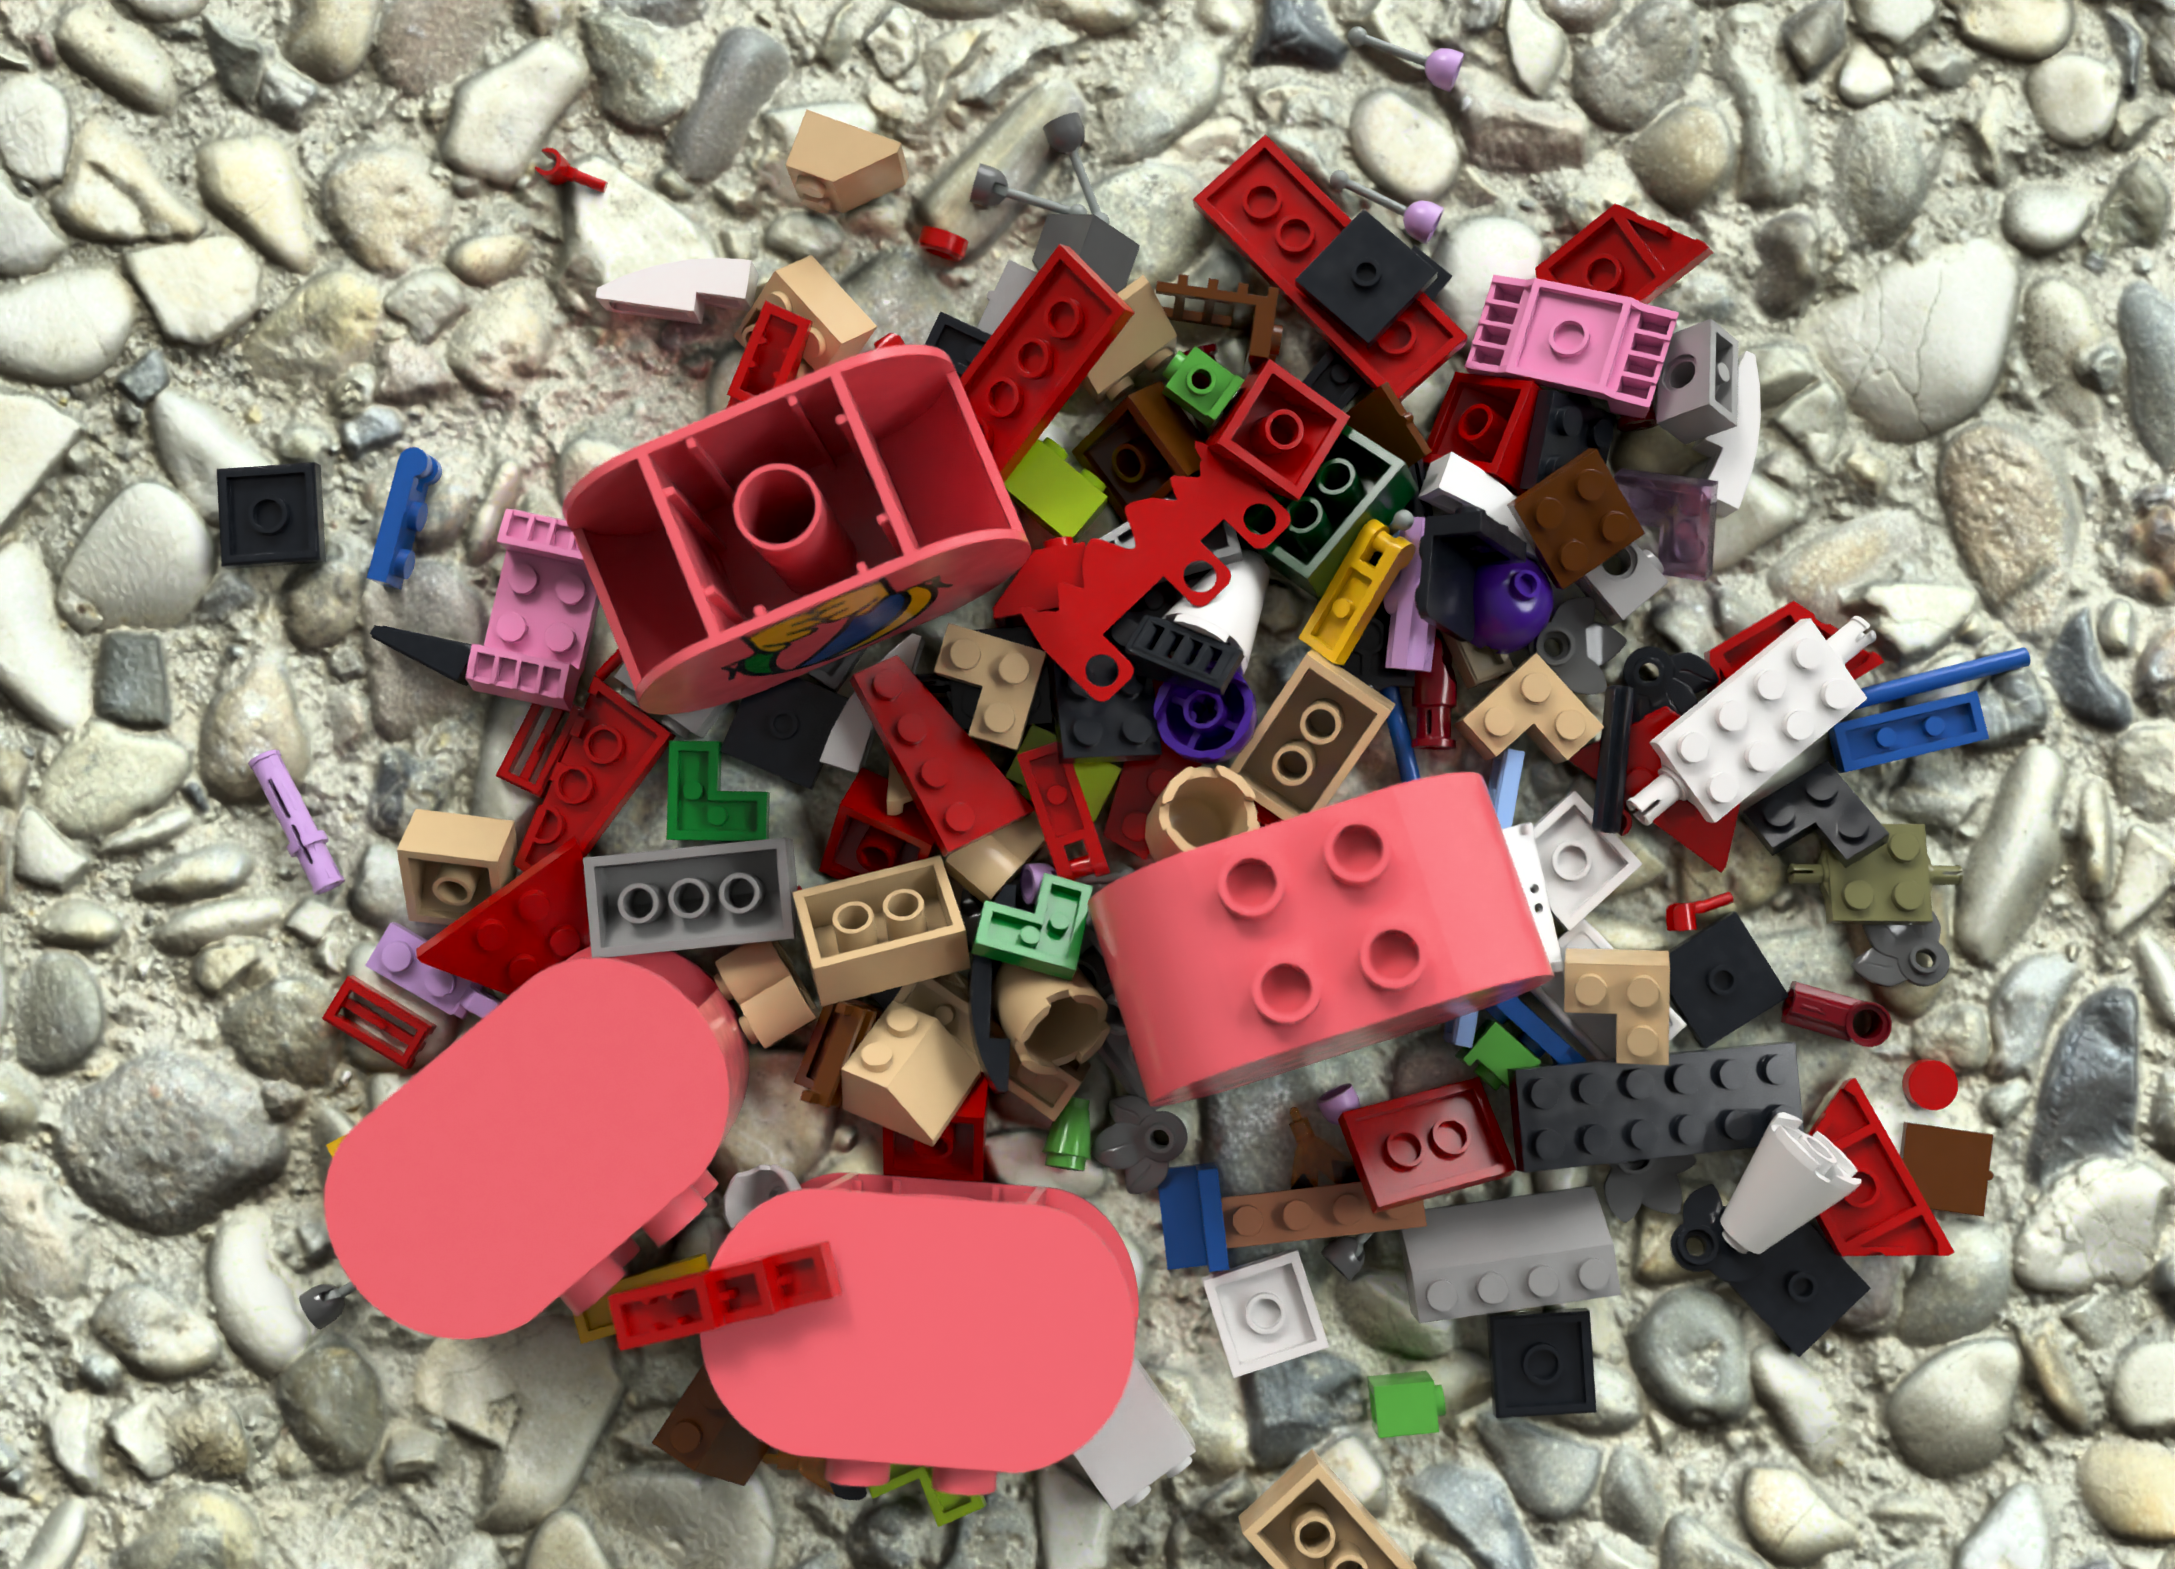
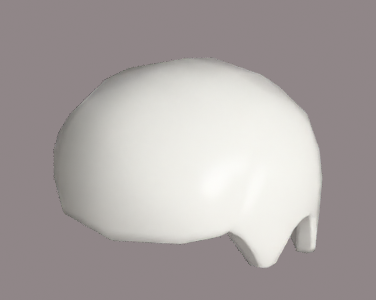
M776 1164L772 1166L758 1165L748 1171L739 1172L731 1178L723 1196L724 1218L732 1231L748 1213L762 1203L778 1195L802 1188L793 1172Z

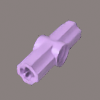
M1414 517L1412 527L1408 530H1400L1399 536L1414 544L1416 550L1410 563L1399 571L1383 598L1384 607L1387 613L1391 615L1385 668L1431 672L1436 627L1420 618L1415 605V591L1420 584L1422 561L1419 555V542L1424 535V517Z

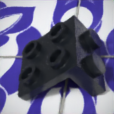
M1460 507L1455 510V514L1425 517L1424 535L1419 542V555L1422 561L1420 584L1415 591V605L1420 618L1459 642L1472 641L1475 629L1473 591L1478 566L1526 562L1527 543L1512 533L1508 526L1498 523L1488 516L1484 509L1478 507Z

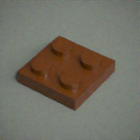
M1588 448L1507 504L1555 588L1564 590L1645 534L1597 449Z

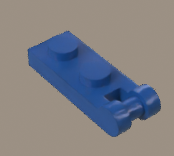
M417 447L407 448L399 456L367 578L376 583L400 590L402 589L404 579H408L414 569L415 552L412 550L416 532L422 531L427 520L428 506L424 502L428 487L437 483L442 476L441 464Z

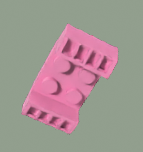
M1493 275L1464 367L1469 374L1533 381L1537 385L1605 399L1608 401L1611 413L1638 418L1646 417L1679 312L1643 304L1631 297L1537 278L1525 280Z
M506 509L497 542L507 550L484 646L472 643L465 679L473 691L571 711L579 678L585 668L600 600L573 532L568 527L566 520L516 509Z

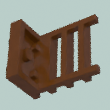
M1183 274L1178 275L1177 284L1157 281L1155 294L1175 296L1174 308L1162 307L1169 320L1249 331L1242 374L1243 379L1247 377L1251 369L1269 359L1274 362L1276 361V356L1279 355L1283 331L1282 325L1274 324L1279 288L1269 287L1265 297L1248 294L1249 284L1239 283L1237 292L1217 290L1218 279L1209 278L1207 288L1187 285L1189 275ZM1185 298L1204 300L1203 312L1184 310ZM1215 302L1233 305L1232 315L1213 314Z
M857 998L843 1002L838 1001V1003L822 1008L794 1083L810 1089L803 1090L800 1097L801 1101L808 1104H818L825 1108L830 1106L840 1108L843 1106L841 1068L883 1014L884 1009Z

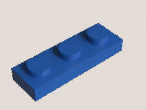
M1977 691L1840 722L1828 730L1838 774L1989 739Z

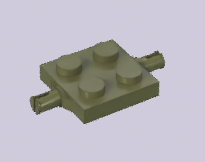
M1882 824L1889 833L1888 843L1845 868L1820 838L1821 854L1817 864L1790 863L1787 874H1792L1788 877L1789 884L1819 885V889L1825 899L1826 924L1927 925L1933 922L1931 904L1933 885L1960 886L1963 881V875L1957 874L1963 872L1960 865L1944 866L1931 864L1927 854L1925 824Z

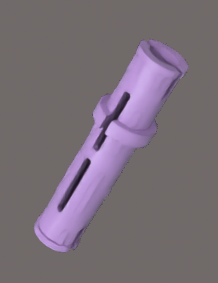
M276 749L270 750L251 759L248 764L253 769L290 843L287 846V850L291 857L298 858L313 888L314 895L323 894L340 886L345 882V879L341 876L325 845L329 839L324 830L317 829L300 792L281 758L280 751Z

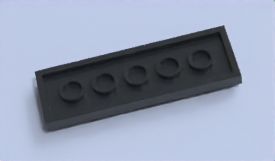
M1783 1041L1669 1053V1065L1616 1063V1058L1507 1069L1516 1170L1524 1173L1758 1147L1771 1120L1777 1113L1785 1112L1803 1121L1795 1042ZM1802 1123L1798 1127V1129L1804 1133V1126Z

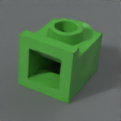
M1194 346L1188 356L1179 350L1164 370L1162 375L1169 382L1163 389L1162 394L1210 428L1245 380L1237 374L1235 376L1198 347ZM1195 373L1203 374L1209 379V387L1206 389L1196 388L1192 383V375Z
M1486 1019L1475 1032L1472 1048L1463 1046L1455 1055L1460 1062L1471 1066L1474 1061L1479 1065L1473 1072L1495 1091L1501 1085L1509 1089L1507 1069L1538 1066L1541 1063L1537 1057L1496 1021Z

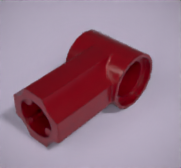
M1792 981L1787 991L1789 997L1783 1000L1781 1008L1782 1023L1841 1039L1852 1044L1864 1047L1881 1045L1888 1039L1892 1030V1020L1889 1013L1883 1006L1874 1002L1859 1000L1796 981ZM1866 1010L1872 1020L1871 1027L1865 1035L1858 1036L1852 1026L1853 1018L1859 1011Z

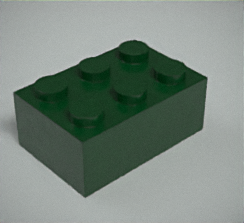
M1345 425L1300 500L1294 501L1266 490L1289 512L1291 517L1289 526L1269 546L1263 549L1252 547L1241 535L1240 537L1248 549L1257 552L1263 557L1266 564L1320 601L1363 526L1368 521L1377 519L1388 527L1393 521L1395 514L1406 506L1419 489L1404 461L1350 426ZM1255 504L1245 515L1244 523L1249 531L1262 535L1269 533L1274 528L1276 516L1269 506Z

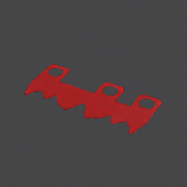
M1195 440V450L1202 460L1199 465L1200 476L1186 477L1173 475L1170 478L1171 486L1176 496L1175 501L1148 498L1125 506V514L1135 538V548L1128 549L1098 538H1091L1086 545L1081 564L1084 582L1083 589L1069 583L1060 582L1057 585L1059 609L1055 612L1042 611L1040 613L1029 606H1019L1023 618L1042 649L1096 701L1104 702L1109 700L1131 679L1134 672L1131 662L1103 634L1163 576L1191 604L1198 607L1210 603L1230 583V570L1200 542L1223 519L1252 547L1257 549L1269 546L1290 524L1291 517L1289 512L1249 473L1208 449V445ZM1253 504L1269 506L1276 516L1274 528L1269 533L1262 535L1249 531L1244 523V513L1248 507ZM1204 561L1214 568L1216 582L1210 590L1196 592L1186 585L1184 571L1190 563ZM1107 655L1114 659L1119 670L1118 677L1114 683L1106 687H1099L1088 680L1085 668L1087 662L1092 657Z

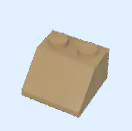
M807 109L786 162V168L798 197L802 198V204L821 213H829L830 209L846 213L906 185L909 178L900 142Z
M1144 275L1117 293L1135 313L1081 382L1097 405L1107 398L1111 402L1119 400L1135 386V383L1132 381L1135 377L1146 369L1151 374L1155 373L1174 357L1172 350L1176 348L1177 334Z
M415 809L397 848L409 921L450 925L515 879L517 867L513 863L518 854L515 822L513 820Z
M892 1001L841 1068L843 1109L933 1147L980 1079L981 1069L937 1018Z

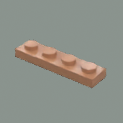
M1361 1181L1221 1197L1227 1249L1427 1226L1423 1200L1373 1214Z

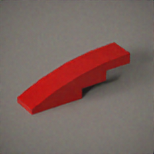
M768 301L764 302L727 392V395L731 397L726 409L796 379L813 321Z
M827 1240L608 1296L619 1349L622 1351L712 1331L728 1324L773 1315L784 1309L833 1299L841 1295L842 1292L830 1242Z

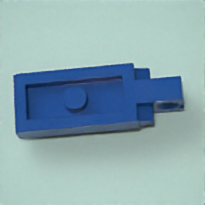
M1518 997L1485 1008L1502 1025L1510 1018L1520 1027L1523 1032L1519 1035L1518 1039L1538 1058H1541L1547 1052L1551 1056L1553 1064L1587 1061Z

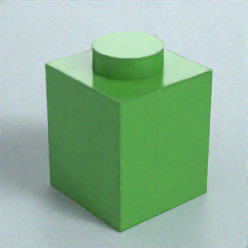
M1426 1370L1367 1376L1372 1427L1378 1438L1439 1432L1438 1416H1445L1446 1414L1444 1392L1441 1384L1434 1385V1380Z

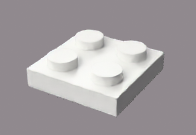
M1576 791L1568 793L1533 825L1552 917L1565 931L1573 929L1642 865L1640 860L1616 834L1593 830L1594 810Z
M1296 1247L1202 1278L1233 1378L1329 1347Z

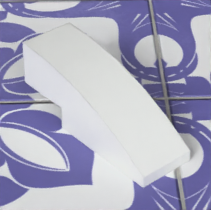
M730 258L687 259L651 266L624 275L598 287L595 298L606 311L702 324L705 305L749 311L755 301L758 272L751 260Z
M1745 351L1738 357L1737 426L1697 440L1692 447V450L1709 457L1689 501L1724 518L1738 510L1751 478L1758 449L1761 420L1760 382L1756 357L1753 353Z
M1453 452L1430 463L1418 496L1419 499L1450 514H1455V510L1460 507L1484 509L1488 516L1498 523L1508 526L1512 533L1527 543L1526 557L1536 562L1546 573L1507 506L1516 497L1505 486L1478 466Z
M912 633L893 648L880 662L897 655L915 675L925 645L923 637ZM855 692L847 701L833 726L819 761L826 765L858 774L861 768L865 769L876 730Z

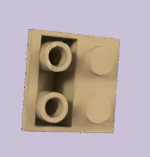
M810 255L774 271L735 332L734 337L746 348L765 301L813 321L796 379L836 362L858 355L877 326L821 264Z

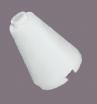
M1250 549L1241 550L1242 561L1225 565L1231 573L1230 583L1210 603L1202 607L1194 606L1183 596L1161 618L1242 650L1244 659L1237 669V672L1242 676L1248 667L1270 579V570L1260 554ZM1214 568L1202 577L1191 590L1196 592L1210 590L1216 582ZM1171 651L1170 655L1173 656L1175 651ZM1192 655L1187 665L1191 666L1196 656Z
M1785 1112L1777 1113L1771 1120L1720 1218V1223L1725 1229L1722 1232L1723 1238L1730 1246L1743 1254H1746L1748 1251L1761 1254L1854 1192L1861 1184V1179L1852 1178L1857 1173V1169L1839 1148L1818 1131L1813 1136L1803 1133L1798 1127L1804 1121Z

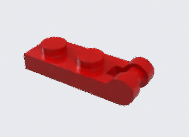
M1057 741L1017 754L1016 756L1058 877L1075 881L1091 874H1095L1096 878L1109 874L1110 870L1074 765L1059 764ZM1083 840L1087 855L1068 860L1064 846Z

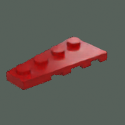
M595 676L587 691L590 695L584 706V711L581 716L577 715L569 733L572 737L561 762L557 761L549 779L552 783L542 805H538L513 863L522 872L528 870L574 836L580 841L583 858H585L668 748L669 740L673 741L676 735Z

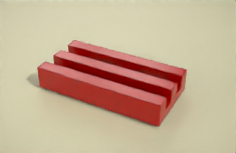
M532 703L496 777L539 798H544L552 782L549 779L557 761L561 762L572 737L569 733L577 715L581 716L584 711L583 708L572 704L571 711L553 708L520 776H518L513 771L546 708L544 705ZM566 711L570 713V716L534 784L530 780Z
M354 975L347 976L322 1017L324 1021L406 1070L413 1067L416 1062L415 1057L418 1052L423 1050L426 1045V1039L429 1035L433 1034L437 1025ZM352 991L418 1031L415 1035L411 1034L349 995ZM342 1007H345L408 1045L406 1051L399 1050L339 1014Z

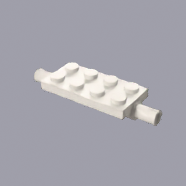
M1854 616L1846 625L1826 640L1811 618L1800 619L1652 739L1649 743L1660 757L1662 768L1658 770L1659 777L1626 801L1630 811H1633L1635 808L1638 809L1633 814L1635 818L1642 824L1649 826L1655 818L1680 799L1682 801L1688 800L1695 805L1707 822L1716 823L1863 703L1867 697L1846 669L1845 663L1867 645L1876 641L1877 637L1874 630H1870L1866 634L1863 633V631L1870 627V624L1863 618Z

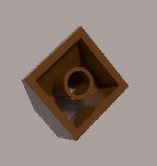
M1158 381L1128 395L1071 451L1083 468L1092 472L1105 484L1106 489L1103 493L1108 496L1109 504L1123 523L1128 521L1125 514L1126 505L1148 498L1163 499L1173 493L1170 480L1173 475L1186 477L1200 476L1199 465L1202 460L1195 450V440L1204 444L1206 441L1182 408L1162 394L1165 388L1162 381Z
M703 1363L652 1441V1444L691 1470L742 1486L746 1485L770 1448V1445L750 1433L728 1411L711 1383L705 1363Z

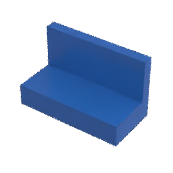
M1215 1162L1169 1167L1166 1179L1158 1186L1167 1270L1206 1265L1209 1272L1229 1270L1218 1168Z

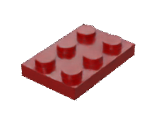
M1479 1077L1342 1112L1338 1118L1373 1214L1511 1176L1516 1171Z

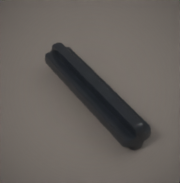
M1611 685L1605 691L1602 721L1604 728L1601 731L1592 822L1593 830L1596 832L1615 834L1621 830L1635 693L1634 689L1629 686Z

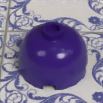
M1526 557V562L1478 566L1473 591L1475 629L1473 640L1470 643L1479 648L1486 645L1491 649L1499 650L1496 654L1505 655L1521 650L1531 643L1548 625L1554 604L1553 589L1546 573L1536 562Z
M1210 661L1205 672L1210 674L1217 662ZM1237 671L1223 696L1164 682L1158 690L1153 707L1154 718L1157 720L1159 734L1164 743L1182 758L1205 765L1225 762L1241 753L1253 738L1258 721L1255 696L1246 680Z

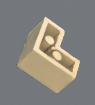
M948 623L934 672L937 676L982 689L968 735L977 740L1019 751L1047 659L1046 652Z
M1537 653L1524 659L1514 671L1503 678L1453 724L1485 761L1497 757L1523 732H1526L1554 764L1568 761L1604 728L1599 720Z
M1566 948L1564 1012L1616 1014V1063L1669 1065V951Z

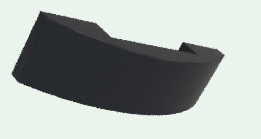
M1005 885L994 903L1015 908L1016 885ZM973 954L968 983V1014L973 1046L979 1065L994 1094H1005L1008 1092L1010 1039L989 1038L993 959Z

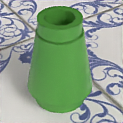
M1072 1097L1055 1122L1052 1121L1042 1150L1043 1153L1047 1154L1045 1166L1085 1171L1086 1160H1091L1090 1100Z

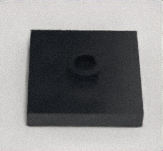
M1363 209L1295 279V286L1369 349L1437 279L1438 271Z
M316 462L217 469L221 567L237 569L326 562L321 465Z
M799 677L742 698L720 751L813 790L824 765L819 760L826 742L849 698Z
M1729 912L1669 950L1670 999L1683 1020L1687 1023L1688 1028L1701 1048H1708L1789 997L1737 912Z
M1809 1222L1761 1254H1756L1765 1266V1270L1757 1277L1737 1283L1726 1282L1787 1348L1798 1357L1808 1350L1871 1289L1841 1256L1835 1254L1831 1245Z
M1587 1308L1486 1314L1492 1409L1495 1418L1597 1413L1590 1311Z

